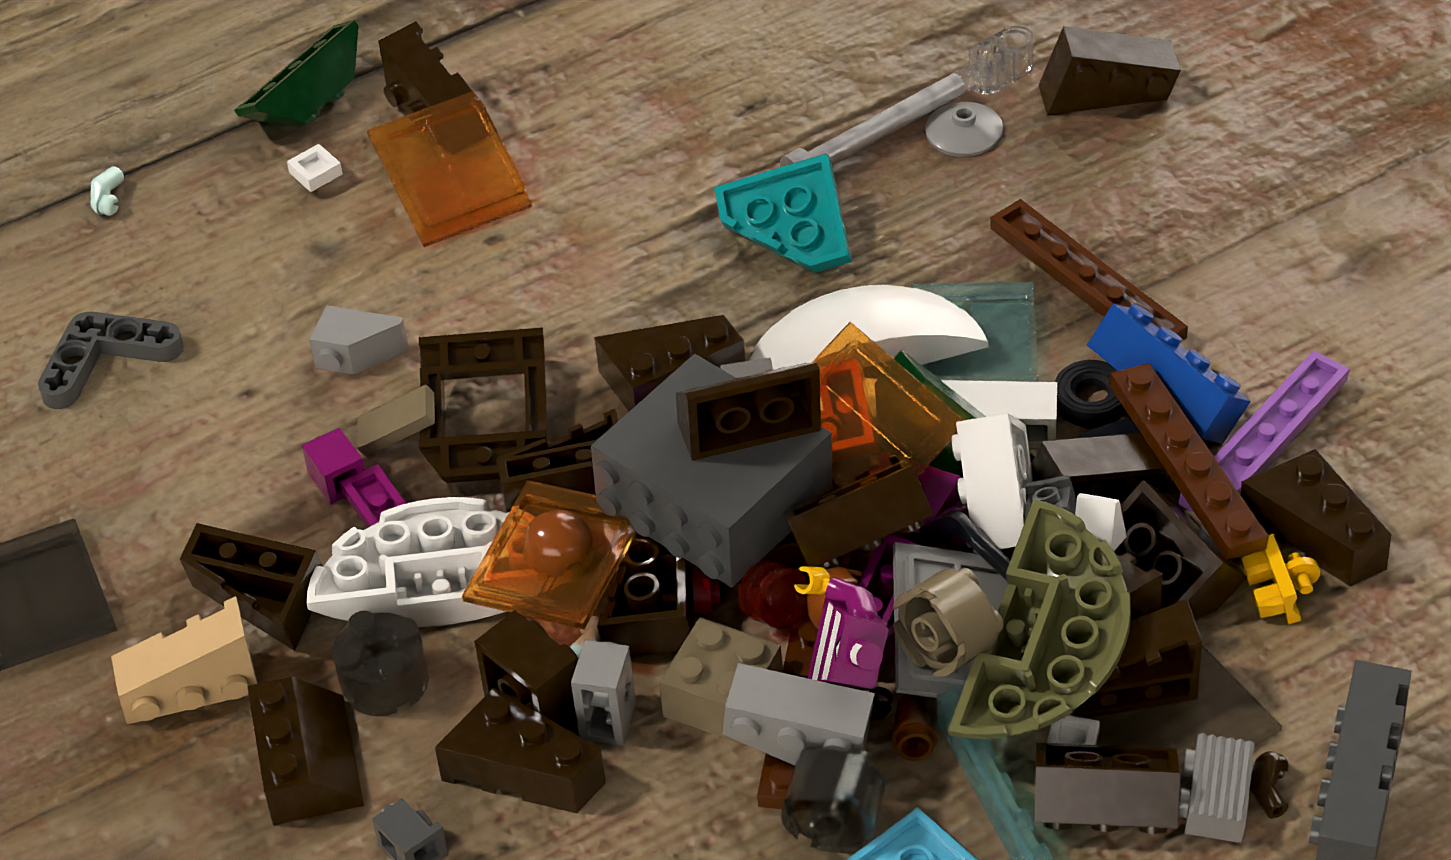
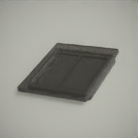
M75 518L0 543V671L117 631L116 624Z

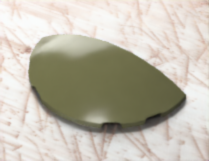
M1033 499L1006 572L1008 585L998 609L1003 619V629L997 633L993 646L986 652L979 653L974 658L948 728L949 735L973 739H995L1039 730L1073 713L1077 707L1095 694L1112 674L1121 658L1129 634L1131 621L1130 594L1127 592L1122 576V566L1115 552L1106 540L1100 542L1088 531L1080 517L1053 504Z

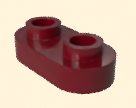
M690 562L694 616L712 615V606H720L719 580H710V577L705 575L699 567Z

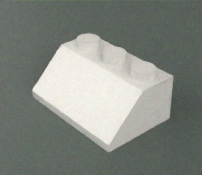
M1009 413L956 422L958 434L952 435V448L956 461L961 460L963 478H958L960 500L962 504H967L969 519L1006 556H1013L1025 523L1024 511L1028 497L1026 483L1033 482L1026 425Z

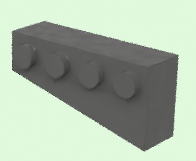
M1355 659L1346 706L1339 705L1335 721L1334 733L1340 734L1338 743L1331 741L1329 746L1326 769L1332 770L1331 778H1322L1317 806L1324 807L1323 817L1314 815L1310 831L1309 843L1317 845L1316 860H1376L1404 729L1412 670Z

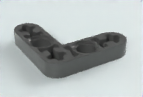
M83 312L76 315L69 322L39 379L38 386L43 403L52 409H63L72 405L78 399L100 354L157 362L174 360L183 352L184 348L179 327L165 321L100 312ZM127 332L136 334L133 338L126 341L116 340L119 335ZM72 356L83 357L78 363H64L67 358Z

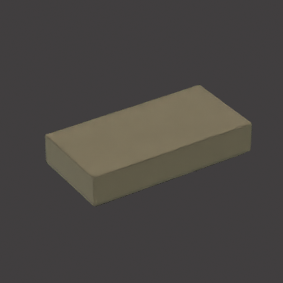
M425 384L358 417L357 449L367 457L435 424L434 392Z

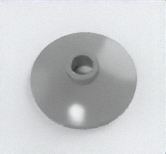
M955 102L938 108L929 116L925 126V134L931 146L944 154L955 157H972L990 151L999 143L1003 135V123L1000 116L985 105L974 102Z

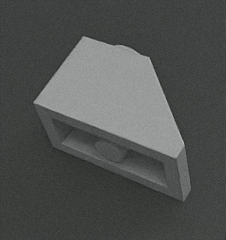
M326 305L309 339L315 368L348 374H356L405 353L408 348L402 317Z

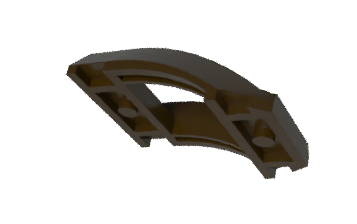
M543 327L419 337L420 387L426 384L434 392L435 424L420 431L419 449L443 481L456 483L499 479L496 458L543 438L547 441V395ZM524 374L525 431L445 437L444 380Z

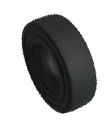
M1082 360L1066 366L1060 371L1055 380L1057 382L1058 413L1066 421L1088 428L1100 427L1120 419L1126 410L1109 386L1110 373L1117 370L1108 362L1100 360ZM1084 386H1098L1105 389L1108 395L1103 400L1090 402L1079 399L1075 392L1078 388Z

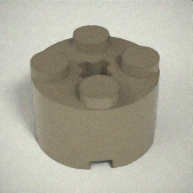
M961 568L958 571L954 569L941 570L901 594L893 604V610L898 608L899 620L893 623V627L900 646L914 664L920 668L927 664L937 670L932 675L939 677L950 675L973 660L979 653L989 650L995 643L997 633L1002 631L1004 625L1001 615L996 609L992 608L987 596L979 587L976 575L968 568Z

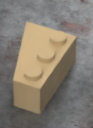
M236 596L224 601L225 609L202 619L198 614L187 619V627L167 637L160 632L111 656L118 697L127 724L149 721L156 717L185 710H194L202 706L239 699L249 695L247 686L257 684V679Z

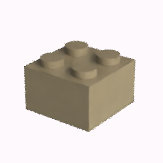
M699 617L659 681L663 717L745 745L722 734L725 705L737 664L741 663L782 673L781 645Z

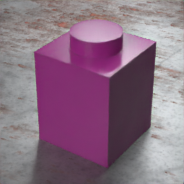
M337 428L302 445L308 474L330 505L344 499L345 496L342 493L340 482L365 469L362 457L342 430Z

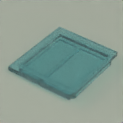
M1033 282L911 284V288L921 289L944 297L966 311L980 326L988 341L989 347L922 365L938 379L1038 382Z

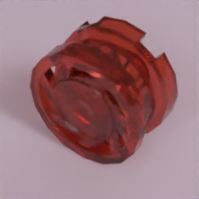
M770 560L761 561L752 566L742 579L739 587L741 610L748 618L776 629L789 628L800 620L807 609V594L797 592L794 587L795 584L808 585L807 579L798 570Z

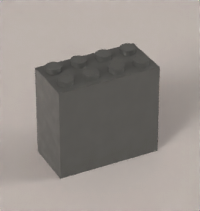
M694 354L591 445L596 503L607 515L616 516L632 526L641 536L652 538L665 546L672 555L678 558L683 557L699 567L708 577L712 579L717 578L732 588L791 532L784 512L833 488L832 433L821 427V431L692 461L677 421L676 392L736 378Z

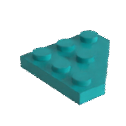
M827 153L714 187L720 221L726 229L812 273L852 262L832 163Z

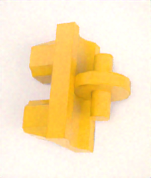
M1274 534L1268 535L1267 549L1241 557L1243 572L1248 577L1246 580L1249 586L1271 579L1273 582L1271 585L1252 590L1260 618L1284 613L1288 624L1302 621L1295 602L1297 600L1295 590L1299 589L1302 594L1311 593L1313 591L1312 584L1320 577V568L1316 560L1310 557H1301L1300 553L1297 552L1288 556L1289 562L1285 564Z

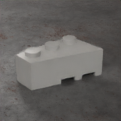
M738 663L725 705L722 734L855 791L866 750L875 693Z

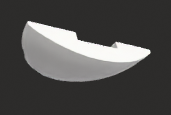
M868 285L835 291L795 308L762 336L755 346L749 361L771 357L773 370L802 363H817L819 368L857 359L863 369L892 361L900 350H903L919 364L923 365L989 346L977 322L966 311L944 297L917 288Z
M467 497L433 498L381 512L378 523L365 530L353 527L333 543L332 556L323 567L316 566L307 590V608L332 618L385 627L451 625L497 615L525 605L573 578V571L570 564L565 570L564 575L555 577L540 574L526 564L523 556V544L527 527L534 519L528 513L517 508L508 513L490 509L487 501L484 499Z

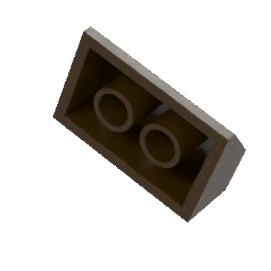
M802 363L676 392L677 421L691 460L821 431L820 369L818 364Z
M1143 480L1120 505L1127 537L1114 552L1118 556L1126 553L1134 556L1137 560L1135 566L1145 572L1156 569L1163 574L1160 609L1188 599L1194 619L1217 611L1248 578L1231 559H1225L1217 545L1168 494Z
M295 677L247 686L264 793L273 825L364 806L344 695Z
M1036 742L1034 822H1043L1044 827L1055 830L1069 829L1072 827V824H1090L1093 830L1102 832L1117 831L1120 829V826L1139 827V831L1149 834H1162L1167 832V828H1178L1180 766L1177 748Z

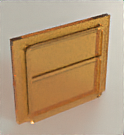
M475 91L367 130V135L423 247L532 207V202L525 190V184L483 102L478 99Z
M851 321L811 362L817 363L820 369L821 427L832 433V481L839 488L856 482L854 475L864 470H868L871 475L892 466L888 457L898 452H901L912 464L918 477L924 473L926 467L950 443L952 435L958 434L956 422L964 421Z
M527 480L463 592V602L506 612L516 610L523 616L585 630L637 532L631 526L628 518L619 513L615 516H609L604 513L597 504L596 495ZM552 510H566L577 514L586 521L593 537L592 547L588 556H586L584 564L580 565L578 562L570 564L565 570L564 575L555 577L540 574L526 564L523 556V544L527 527L535 517Z

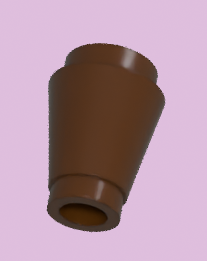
M903 695L896 703L897 708L891 739L892 746L902 758L909 761H920L930 756L938 740L937 733L923 699L918 695Z

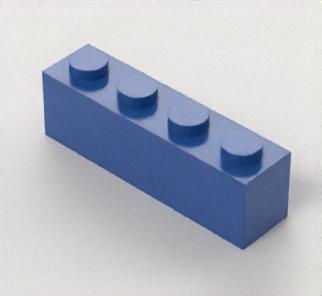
M1113 303L1087 346L1117 371L1149 363L1200 438L1223 444L1251 402L1238 392L1241 387L1240 384L1223 373H1218L1217 375L1209 368L1211 364L1209 359L1192 349L1189 351L1179 345L1182 338L1163 326L1158 328L1151 322L1153 315L1136 304H1132L1128 308Z

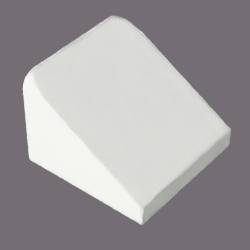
M1083 493L1077 496L1075 515L1084 521L1086 529L1100 542L1106 540L1113 551H1115L1127 537L1120 501Z

